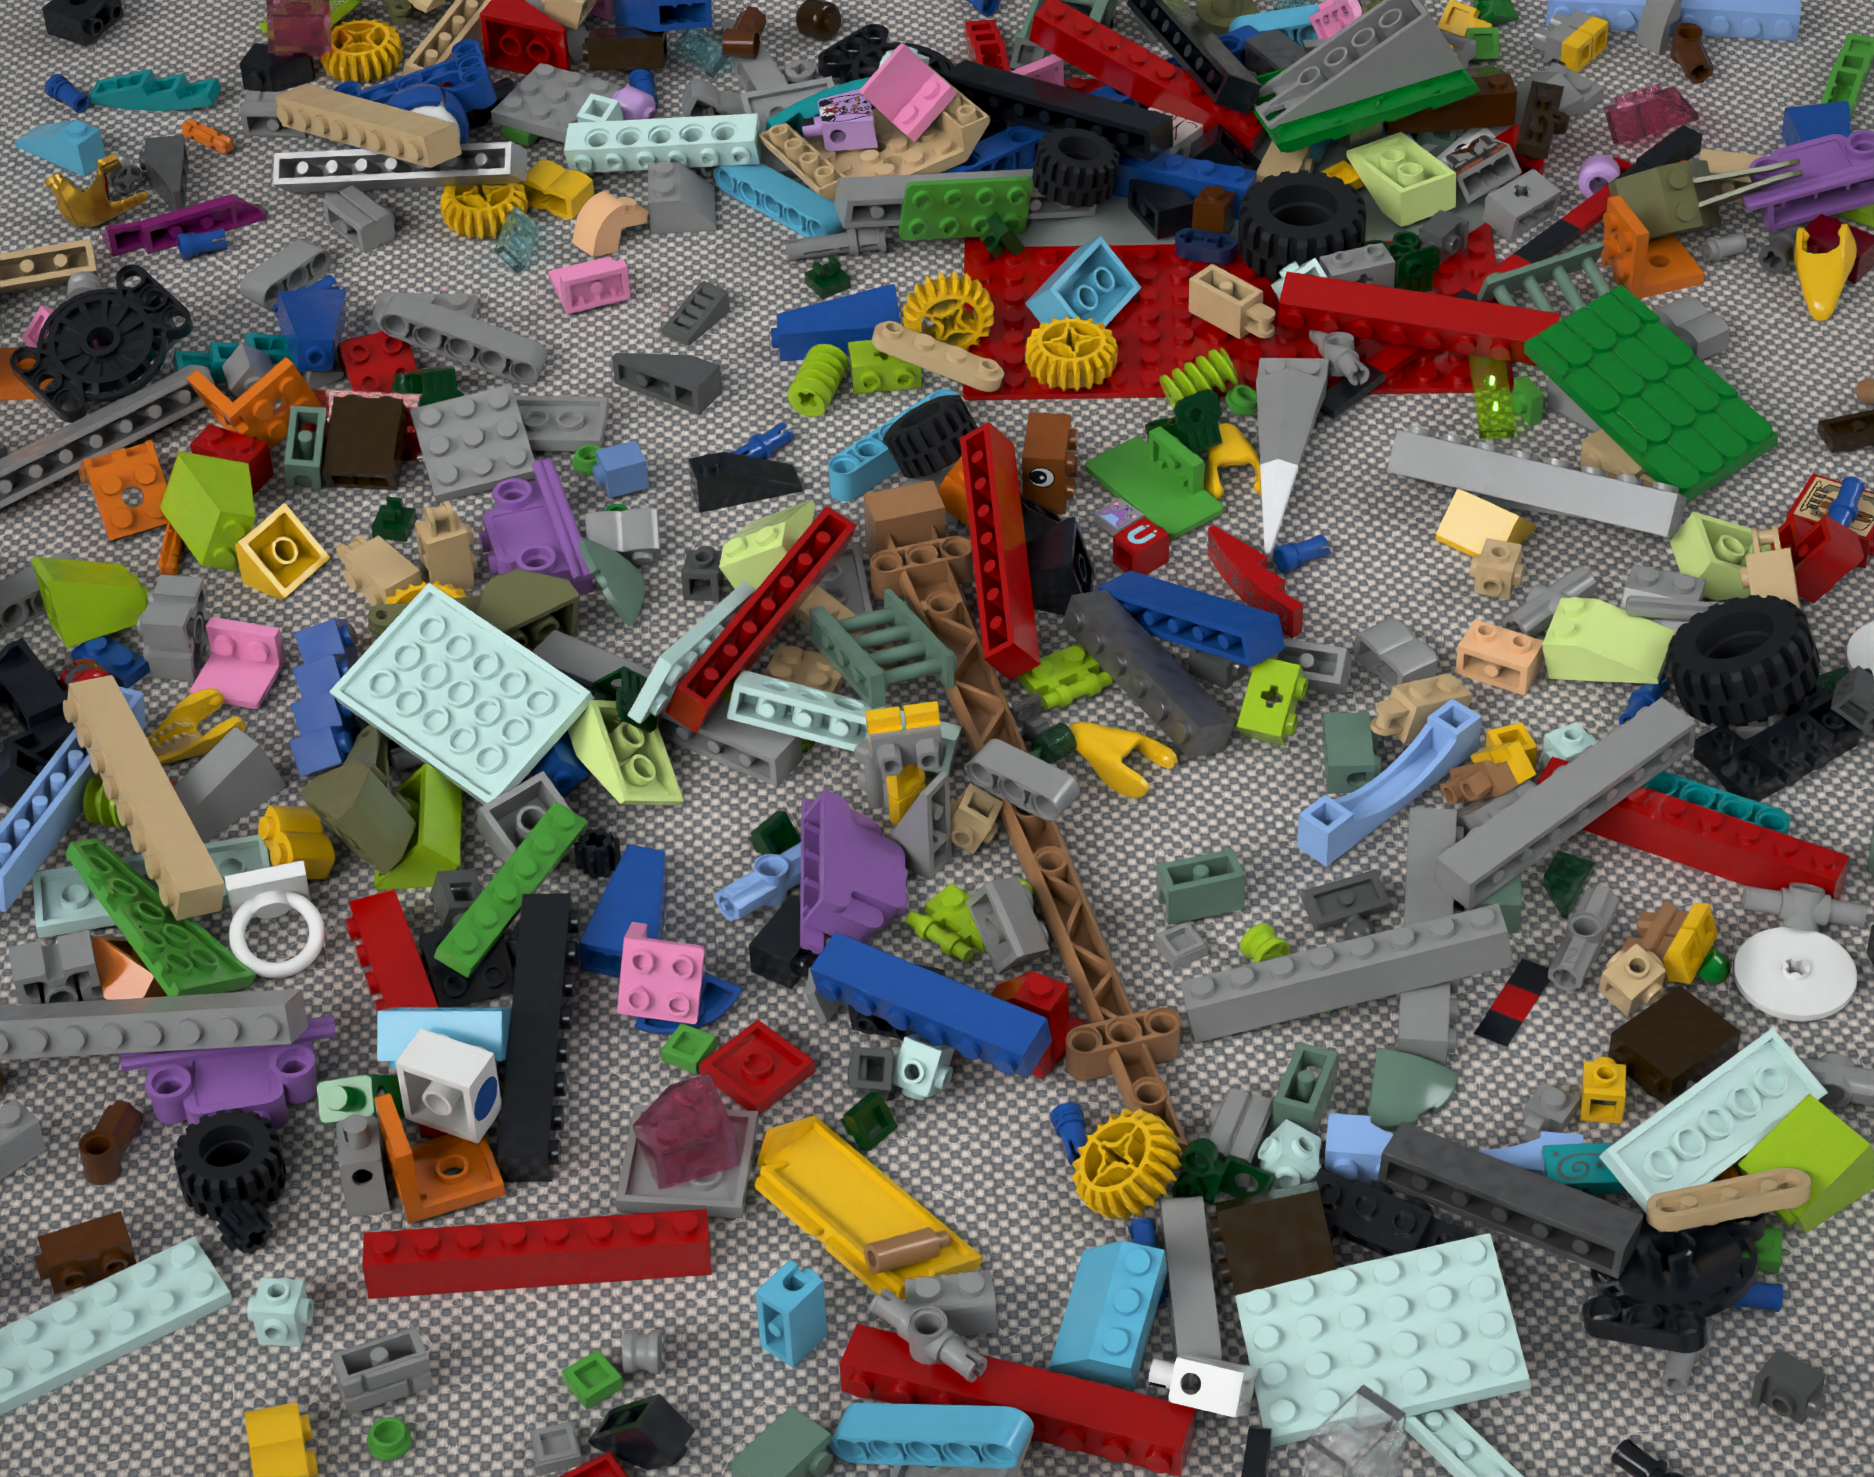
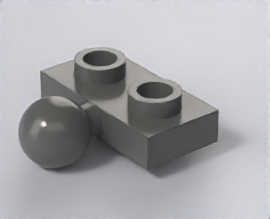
M1376 869L1303 890L1300 897L1315 932L1347 923L1348 926L1344 933L1345 941L1375 934L1374 926L1362 918L1387 911L1391 904Z

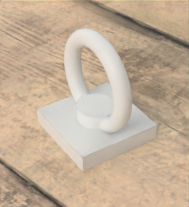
M298 861L224 876L233 914L229 930V942L233 954L258 976L265 978L293 976L311 965L322 949L325 927L320 912L311 902L304 862ZM294 909L303 915L308 924L309 937L306 946L297 956L284 962L273 963L261 960L251 953L245 940L246 926L251 918H275Z

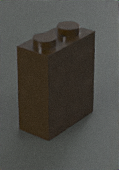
M634 27L592 29L589 37L585 38V43L582 44L583 62H589V71L665 68L668 58L666 31L652 32Z
M348 394L345 397L334 396L322 473L329 487L398 490L409 419L408 411L402 399L393 396L364 398L357 394Z
M1678 986L1611 1033L1608 1057L1613 1059L1616 1064L1626 1065V1075L1640 1085L1649 1096L1655 1097L1666 1106L1686 1091L1689 1080L1695 1084L1735 1056L1738 1053L1741 1031L1682 986Z
M1317 1181L1215 1203L1217 1216L1209 1217L1214 1242L1223 1241L1227 1257L1218 1259L1224 1285L1233 1283L1235 1296L1256 1289H1263L1337 1270Z

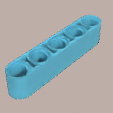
M1319 4L1243 15L1231 22L1229 32L1246 25L1253 26L1262 34L1278 29L1303 48V40L1319 39L1309 19V16L1319 12L1317 7Z
M761 162L754 165L719 166L714 170V179L723 192L806 238L839 234L847 229L842 226L834 208V202L819 196L816 192Z
M948 389L937 390L832 457L828 463L830 495L838 501H851L899 471L900 468L883 440L888 429L900 417L915 407L937 397L958 394Z
M851 1403L847 1406L829 1446L836 1456L855 1464L1009 1469L1017 1465L1034 1424L1027 1414L1014 1407Z

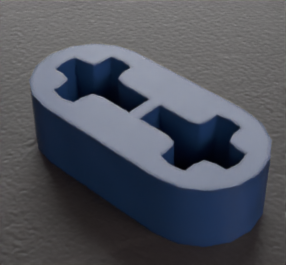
M1185 228L1175 234V253L1184 259L1214 264H1228L1236 259L1237 240L1232 235L1226 233Z

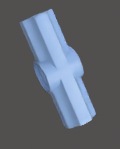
M801 842L780 855L765 854L758 857L754 862L753 871L716 892L715 902L719 906L722 916L732 922L743 918L762 905L769 907L777 906L786 901L788 890L801 882Z

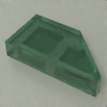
M1558 850L1544 874L1543 886L1561 917L1568 919L1594 873L1595 862Z

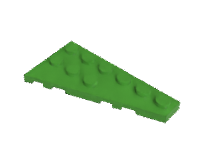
M92 838L72 841L65 855L167 996L217 994L252 986L257 976L252 969L242 963L192 918L176 921L169 906L165 907L162 904L159 890L100 839Z

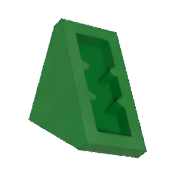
M1473 0L1472 7L1480 11L1477 19L1491 23L1492 27L1519 19L1511 0Z

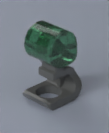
M1036 693L1012 706L1010 709L1023 740L1031 742V749L1035 756L1040 760L1053 764L1076 751L1077 742L1074 734L1066 724L1059 722L1049 726L1045 717H1039L1041 696L1039 693ZM1029 706L1023 714L1019 715L1025 707Z

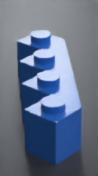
M331 619L294 632L304 664L292 668L302 700L292 703L291 707L301 736L289 740L300 777L314 776L343 766L355 742L356 714L337 702L329 693L358 661V653L355 647L358 643L357 634L354 627L350 623L348 624L347 619Z

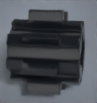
M599 827L595 830L590 828L586 830L583 836H579V842L574 843L577 870L582 869L584 875L588 874L591 879L597 880V877H610L611 872L615 871L621 859L619 838L613 837V834L611 832L607 833L604 828Z
M239 1198L235 1199L234 1203L223 1208L224 1211L217 1219L219 1223L217 1228L223 1234L220 1240L231 1252L238 1248L243 1254L247 1252L254 1254L256 1250L267 1245L266 1242L273 1234L271 1230L273 1225L267 1219L270 1213L259 1201L252 1205L247 1199L242 1201Z

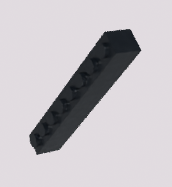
M1183 0L1127 1L1128 7L1215 104L1248 115L1252 105L1259 98L1262 85Z
M964 60L942 73V77L988 116L1052 133V130L1064 128H1080L1090 132L1093 131L1109 139V142L1117 147L1116 151L1147 161H1152L1173 147L1172 116L969 60Z
M571 893L523 894L497 1156L503 1182H552L553 1165H560L561 1141L556 1140V1131H562L564 1128L563 1105H559V1097H566L567 1075L566 1072L561 1071L562 1063H569L570 1058L569 1039L564 1038L565 1030L572 1029V1006L567 1005L568 997L575 996V975L570 973V965H577L578 945L577 941H573V933H580L581 925L580 910L573 909Z

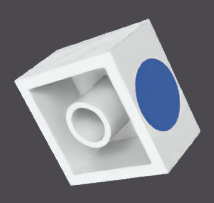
M420 1028L395 1062L405 1119L478 1144L502 1110L495 1056L493 1052L487 1051L483 1047L472 1046L451 1039L445 1034H437Z

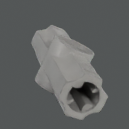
M1579 566L1550 586L1539 583L1531 589L1525 604L1502 619V628L1534 637L1550 626L1561 597L1589 598L1597 592V581L1593 578L1589 569Z
M1599 884L1593 888H1587L1576 912L1568 918L1566 934L1548 971V979L1552 980L1558 989L1571 992L1575 988H1581L1592 963L1600 957L1602 941L1619 906V897L1612 892L1611 888Z
M1837 1053L1823 1055L1819 1060L1798 1057L1828 1092L1819 1100L1826 1108H1844L1849 1102L1874 1106V1070L1855 1067L1850 1058Z

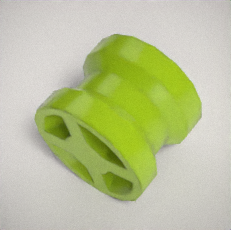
M1259 923L1249 929L1242 937L1239 945L1241 953L1246 958L1253 959L1254 963L1290 954L1289 944L1283 938L1276 937L1275 930L1267 923Z

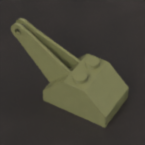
M1796 158L1772 165L1710 175L1707 160H1687L1618 178L1609 182L1608 186L1611 197L1621 195L1649 231V241L1674 235L1680 236L1716 228L1722 225L1718 210L1719 206L1742 198V195L1754 193L1780 182L1800 177L1803 173L1802 170L1787 172L1715 196L1712 184L1714 182L1786 169L1799 165L1800 160Z
M515 569L506 574L496 575L489 582L485 583L482 596L453 598L531 652L554 629L577 638L580 594L568 579ZM410 603L378 604L373 606L368 613L369 630L373 634L380 636Z
M369 725L356 737L343 766L315 777L298 794L345 848L385 875L402 860L417 823L408 814L412 807L397 791L393 795L390 793L389 738L380 733L377 728Z

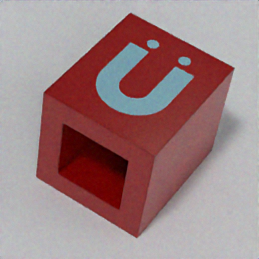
M1146 517L1113 535V564L1125 573L1133 571L1147 575L1169 562V534Z

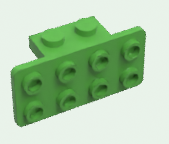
M1029 176L909 182L905 186L898 234L905 241L982 237L986 232L993 231L986 222V219L995 212L1015 235L1022 234L1026 228L1033 181Z
M1161 426L1149 431V444L1142 438L1135 437L1085 463L1087 473L1117 498L1121 497L1145 514L1148 520L1162 527L1169 534V539H1175L1223 514V504L1204 489L1205 464L1198 454H1194L1177 437L1172 436Z

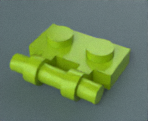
M1079 643L1040 658L1041 665L1017 677L1031 696L1036 693L1040 694L1041 704L1045 710L1056 706L1064 708L1071 705L1072 700L1084 695L1092 697L1101 693L1102 688L1113 684L1112 677L1106 671L1100 673V665Z
M952 883L924 904V916L916 911H912L906 918V924L915 929L914 932L917 936L925 941L932 940L941 946V952L950 958L957 957L965 963L969 962L974 955V949L970 946H973L982 953L985 952V945L966 904L971 895Z

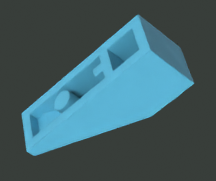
M79 120L36 126L15 141L17 148L84 177L97 168L98 160L105 157L100 129Z

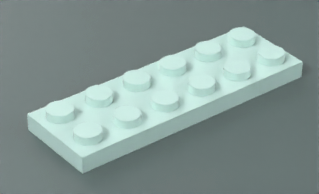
M746 582L740 584L659 656L627 716L639 724L650 714L657 716L666 702H670L676 686L749 600L756 589Z
M259 835L204 844L224 882V876L271 867L269 850ZM142 854L122 857L126 863L159 890L155 879L151 880L147 875L145 860ZM74 866L39 871L32 877L35 922L39 938L116 925ZM226 883L222 907L230 906Z
M1771 1028L1606 1149L1599 1158L1646 1213L1647 1200L1652 1195L1710 1183L1745 1157L1809 1093L1819 1101L1828 1092L1775 1029Z
M193 1236L1 1328L0 1416L233 1303L229 1289L196 1238Z

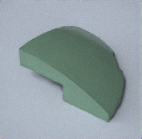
M582 539L578 542V546L592 575L595 574L603 594L622 620L630 627L635 623L642 607L645 592L644 575L617 552L594 541Z
M1377 1048L1368 1116H1371V1123L1384 1131L1390 1132L1396 1131L1402 1121L1413 1126L1418 1125V1117L1423 1116L1432 1107H1434V1113L1438 1114L1454 1094L1458 1073L1416 1055Z

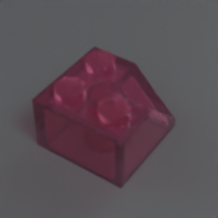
M266 0L268 53H275L277 56H291L293 53L306 52L310 56H321L325 52H331L329 0Z
M1660 83L1613 97L1615 104L1603 107L1613 144L1645 137L1699 120L1697 111L1674 86L1661 89Z
M709 1073L669 1085L633 1124L634 1133L659 1190L739 1166L736 1131Z

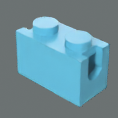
M792 1260L787 1261L755 1292L760 1346L794 1368L827 1336L823 1280L814 1270L805 1268L799 1271L797 1263Z

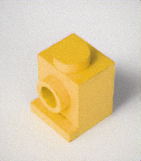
M1598 1057L1593 1062L1584 1061L1581 1082L1580 1121L1622 1124L1626 1098V1065L1616 1064L1609 1057ZM1591 1099L1614 1101V1105L1591 1104Z

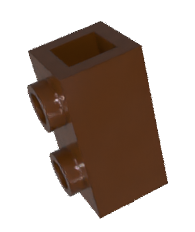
M121 1211L37 1237L42 1254L34 1256L41 1281L50 1279L54 1295L103 1280L137 1264Z

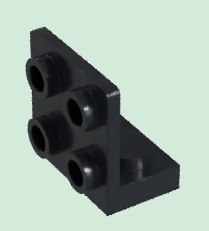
M454 926L420 934V952L422 959L427 962L439 1007H462L513 993L515 976L503 934L469 978L434 958L437 947Z

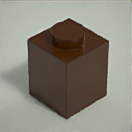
M1218 186L1204 187L1193 201L1192 228L1229 234L1234 228L1236 193L1225 191Z

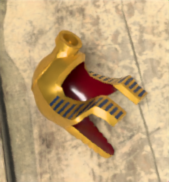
M115 153L97 161L95 178L86 188H77L68 177L64 179L62 173L55 174L44 180L46 187H50L53 191L62 216L76 227H95L148 200V194L145 191L117 202H110L107 174L122 166Z

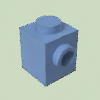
M636 440L595 450L597 465L592 466L593 476L597 486L603 485L609 498L649 488L647 461Z

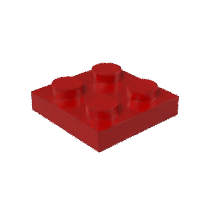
M756 1020L699 1063V1072L703 1078L747 1111H758V1116L816 1072L815 1061L760 1020Z

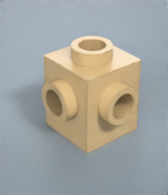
M1486 538L1480 556L1474 555L1470 566L1469 576L1475 578L1474 593L1510 600L1514 587H1521L1525 572V565H1521V544Z
M969 783L958 801L954 798L950 799L952 843L971 854L975 853L982 842L989 844L999 827L995 820L1003 801Z
M1636 943L1626 953L1620 950L1611 957L1606 964L1607 969L1602 972L1598 989L1626 1017H1629L1642 1004L1645 1003L1649 1006L1661 996L1664 991L1662 985L1666 970L1658 956L1651 951H1645Z

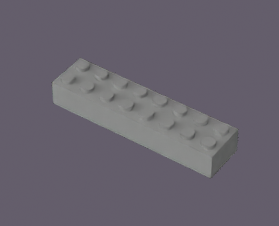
M1411 425L1408 426L1407 432L1396 431L1387 472L1667 538H1673L1680 528L1687 497L1678 494L1680 489L1678 487L1653 481L1652 488L1643 486V479L1620 473L1617 474L1616 480L1608 478V471L1582 465L1581 472L1573 470V463L1547 457L1545 464L1538 462V455L1512 449L1510 456L1504 454L1505 448L1481 441L1477 442L1475 448L1469 446V439L1443 433L1442 440L1436 439V432Z

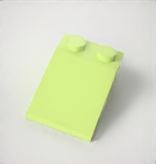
M1399 132L1346 151V157L1382 213L1400 227L1409 226L1416 221L1434 216L1440 209L1447 211L1456 207V172L1404 133Z
M813 500L754 520L723 544L719 568L734 589L743 582H746L756 590L812 524L815 510Z
M1692 512L1670 540L1680 573L1705 579L1704 597L1717 601L1739 597V599L1748 598L1751 595L1750 588L1743 589L1740 567L1747 566L1745 555L1754 553L1751 528ZM1770 544L1760 546L1761 552L1772 550Z
M1561 597L1542 643L1549 679L1658 684L1666 665V653L1673 635H1676V631L1641 616H1630L1626 613V610L1599 599Z
M590 700L586 710L568 729L575 754L620 804L681 805L684 800L658 725L654 731L647 733L621 720L616 711V701Z

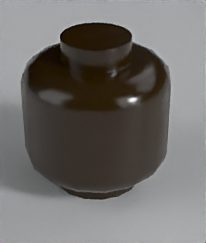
M806 0L796 12V25L804 37L828 41L840 29L841 13L839 8L832 2Z

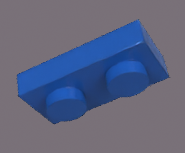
M105 635L83 642L71 651L73 662L84 658L96 661L110 675H113L120 687L130 688L150 672L149 663L144 661L143 656Z

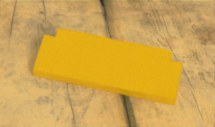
M815 1115L767 1129L756 1163L761 1167V1170L754 1184L755 1189L803 1231L821 1241L825 1245V1249L876 1294L881 1296V1291L887 1288L898 1298L904 1300V1281L907 1278L914 1280L916 1277L920 1279L925 1276L932 1277L933 1275L940 1277L942 1274L949 1276L951 1273L957 1276L960 1272L963 1274L968 1271L974 1272L980 1267L983 1257ZM928 1227L932 1228L935 1233L945 1230L949 1235L950 1246L940 1249L938 1257L878 1274H873L865 1261L864 1249L868 1243Z

